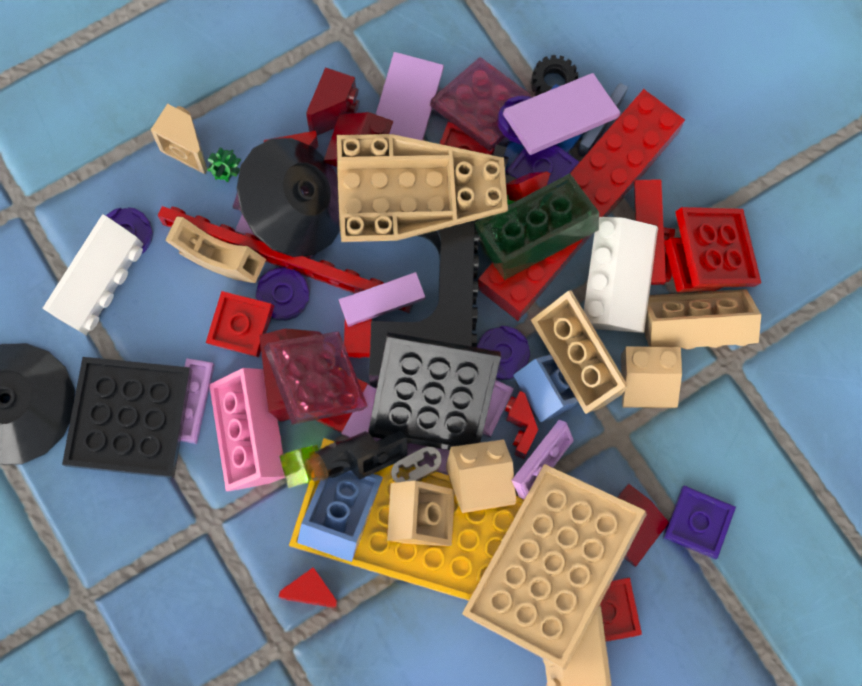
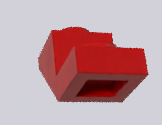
M373 318L349 327L345 320L344 357L370 358L371 321H373Z
M520 391L517 398L511 396L505 411L509 413L506 421L525 430V432L519 430L513 442V445L517 447L514 455L524 459L537 434L538 427L526 394Z

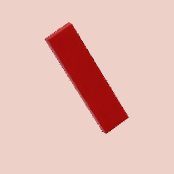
M661 179L635 180V221L658 227L651 285H665Z

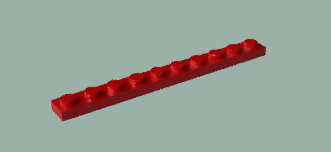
M162 206L158 213L162 225L171 228L176 217H184L196 227L218 240L232 245L248 246L266 259L265 262L286 269L296 270L301 275L354 294L384 284V282L375 278H370V280L362 278L359 273L350 269H345V271L337 269L332 263L325 260L317 262L310 259L309 256L291 257L274 251L253 234L245 233V235L236 233L228 225L221 224L217 226L211 224L210 220L203 216L196 215L192 217L186 215L185 211L174 206L170 209ZM413 304L398 310L410 313Z

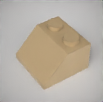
M167 104L151 128L159 150L206 174V162L190 112L183 107L177 106L175 108Z
M625 347L621 354V375L628 387L622 394V408L678 407L682 378L681 347Z
M504 439L450 448L446 470L462 513L514 505L516 503L515 487L512 483L514 478L513 461Z
M419 481L391 483L387 540L405 544L452 546L454 490Z

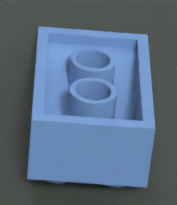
M351 470L334 478L324 479L322 477L301 523L297 543L352 562L383 477L371 474L359 480Z

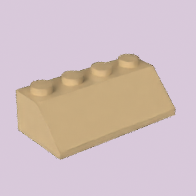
M747 289L649 295L645 337L649 347L694 349L695 347L705 346L718 348L722 345L746 346L751 343H759L761 313Z
M571 290L531 319L585 414L605 407L624 393L628 387L626 381Z
M601 606L595 612L566 670L543 659L547 677L546 686H612Z

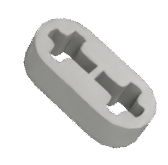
M424 447L399 460L392 467L391 476L395 483L420 481L435 473L441 466L442 457L440 452L434 447ZM428 453L430 457H436L433 467H430L428 464L421 467L418 466L419 463L424 461V454ZM403 466L407 470L414 466L415 470L411 471L409 479L405 480L403 477L398 478L396 476L399 474L400 467Z

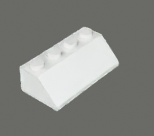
M102 214L43 309L60 321L87 335L89 331H92L99 322L98 316L103 308H107L112 302L113 292L118 284L121 285L128 276L127 270L132 262H136L141 256L143 243L135 235Z
M597 217L584 312L594 329L644 333L658 233L657 226L620 217Z

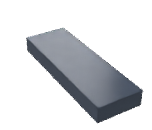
M622 83L617 85L610 96L617 108L624 100L628 89ZM609 122L588 130L578 149L580 156L585 157L592 149Z

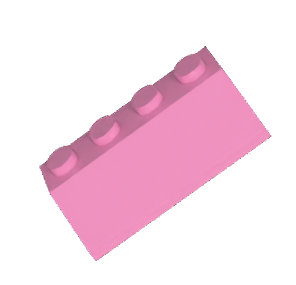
M242 368L209 384L226 491L270 484L287 477L278 420L268 410L264 370Z

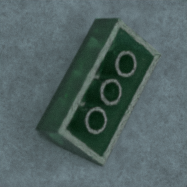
M569 173L508 205L507 212L485 217L476 222L475 226L490 260L503 279L506 280L598 231L599 211Z

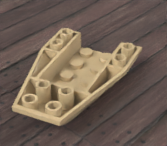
M394 134L337 135V178L341 242L398 241L504 213L508 210L504 158Z

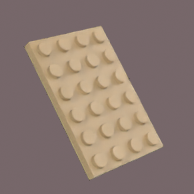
M544 464L462 614L566 670L647 515L646 511Z

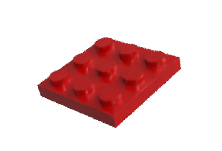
M681 207L675 211L693 287H755L762 283L743 209Z

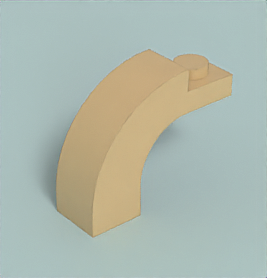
M176 217L165 240L180 250L179 254L190 261L228 278L243 282L256 283L266 261L264 257L248 246L232 245L218 240L196 227L184 217Z

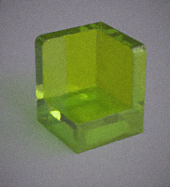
M318 445L299 448L279 456L288 488L305 485L311 481L307 460L315 458L314 452L319 450Z

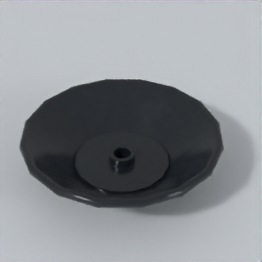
M293 138L269 139L254 147L240 166L237 194L241 213L250 229L269 248L291 257L313 256L332 245L340 232L338 178L332 165L325 163V157L314 147Z
M27 343L0 345V465L24 464L45 455L64 437L71 420L75 388L66 367L49 351ZM6 395H10V401L3 403V398Z

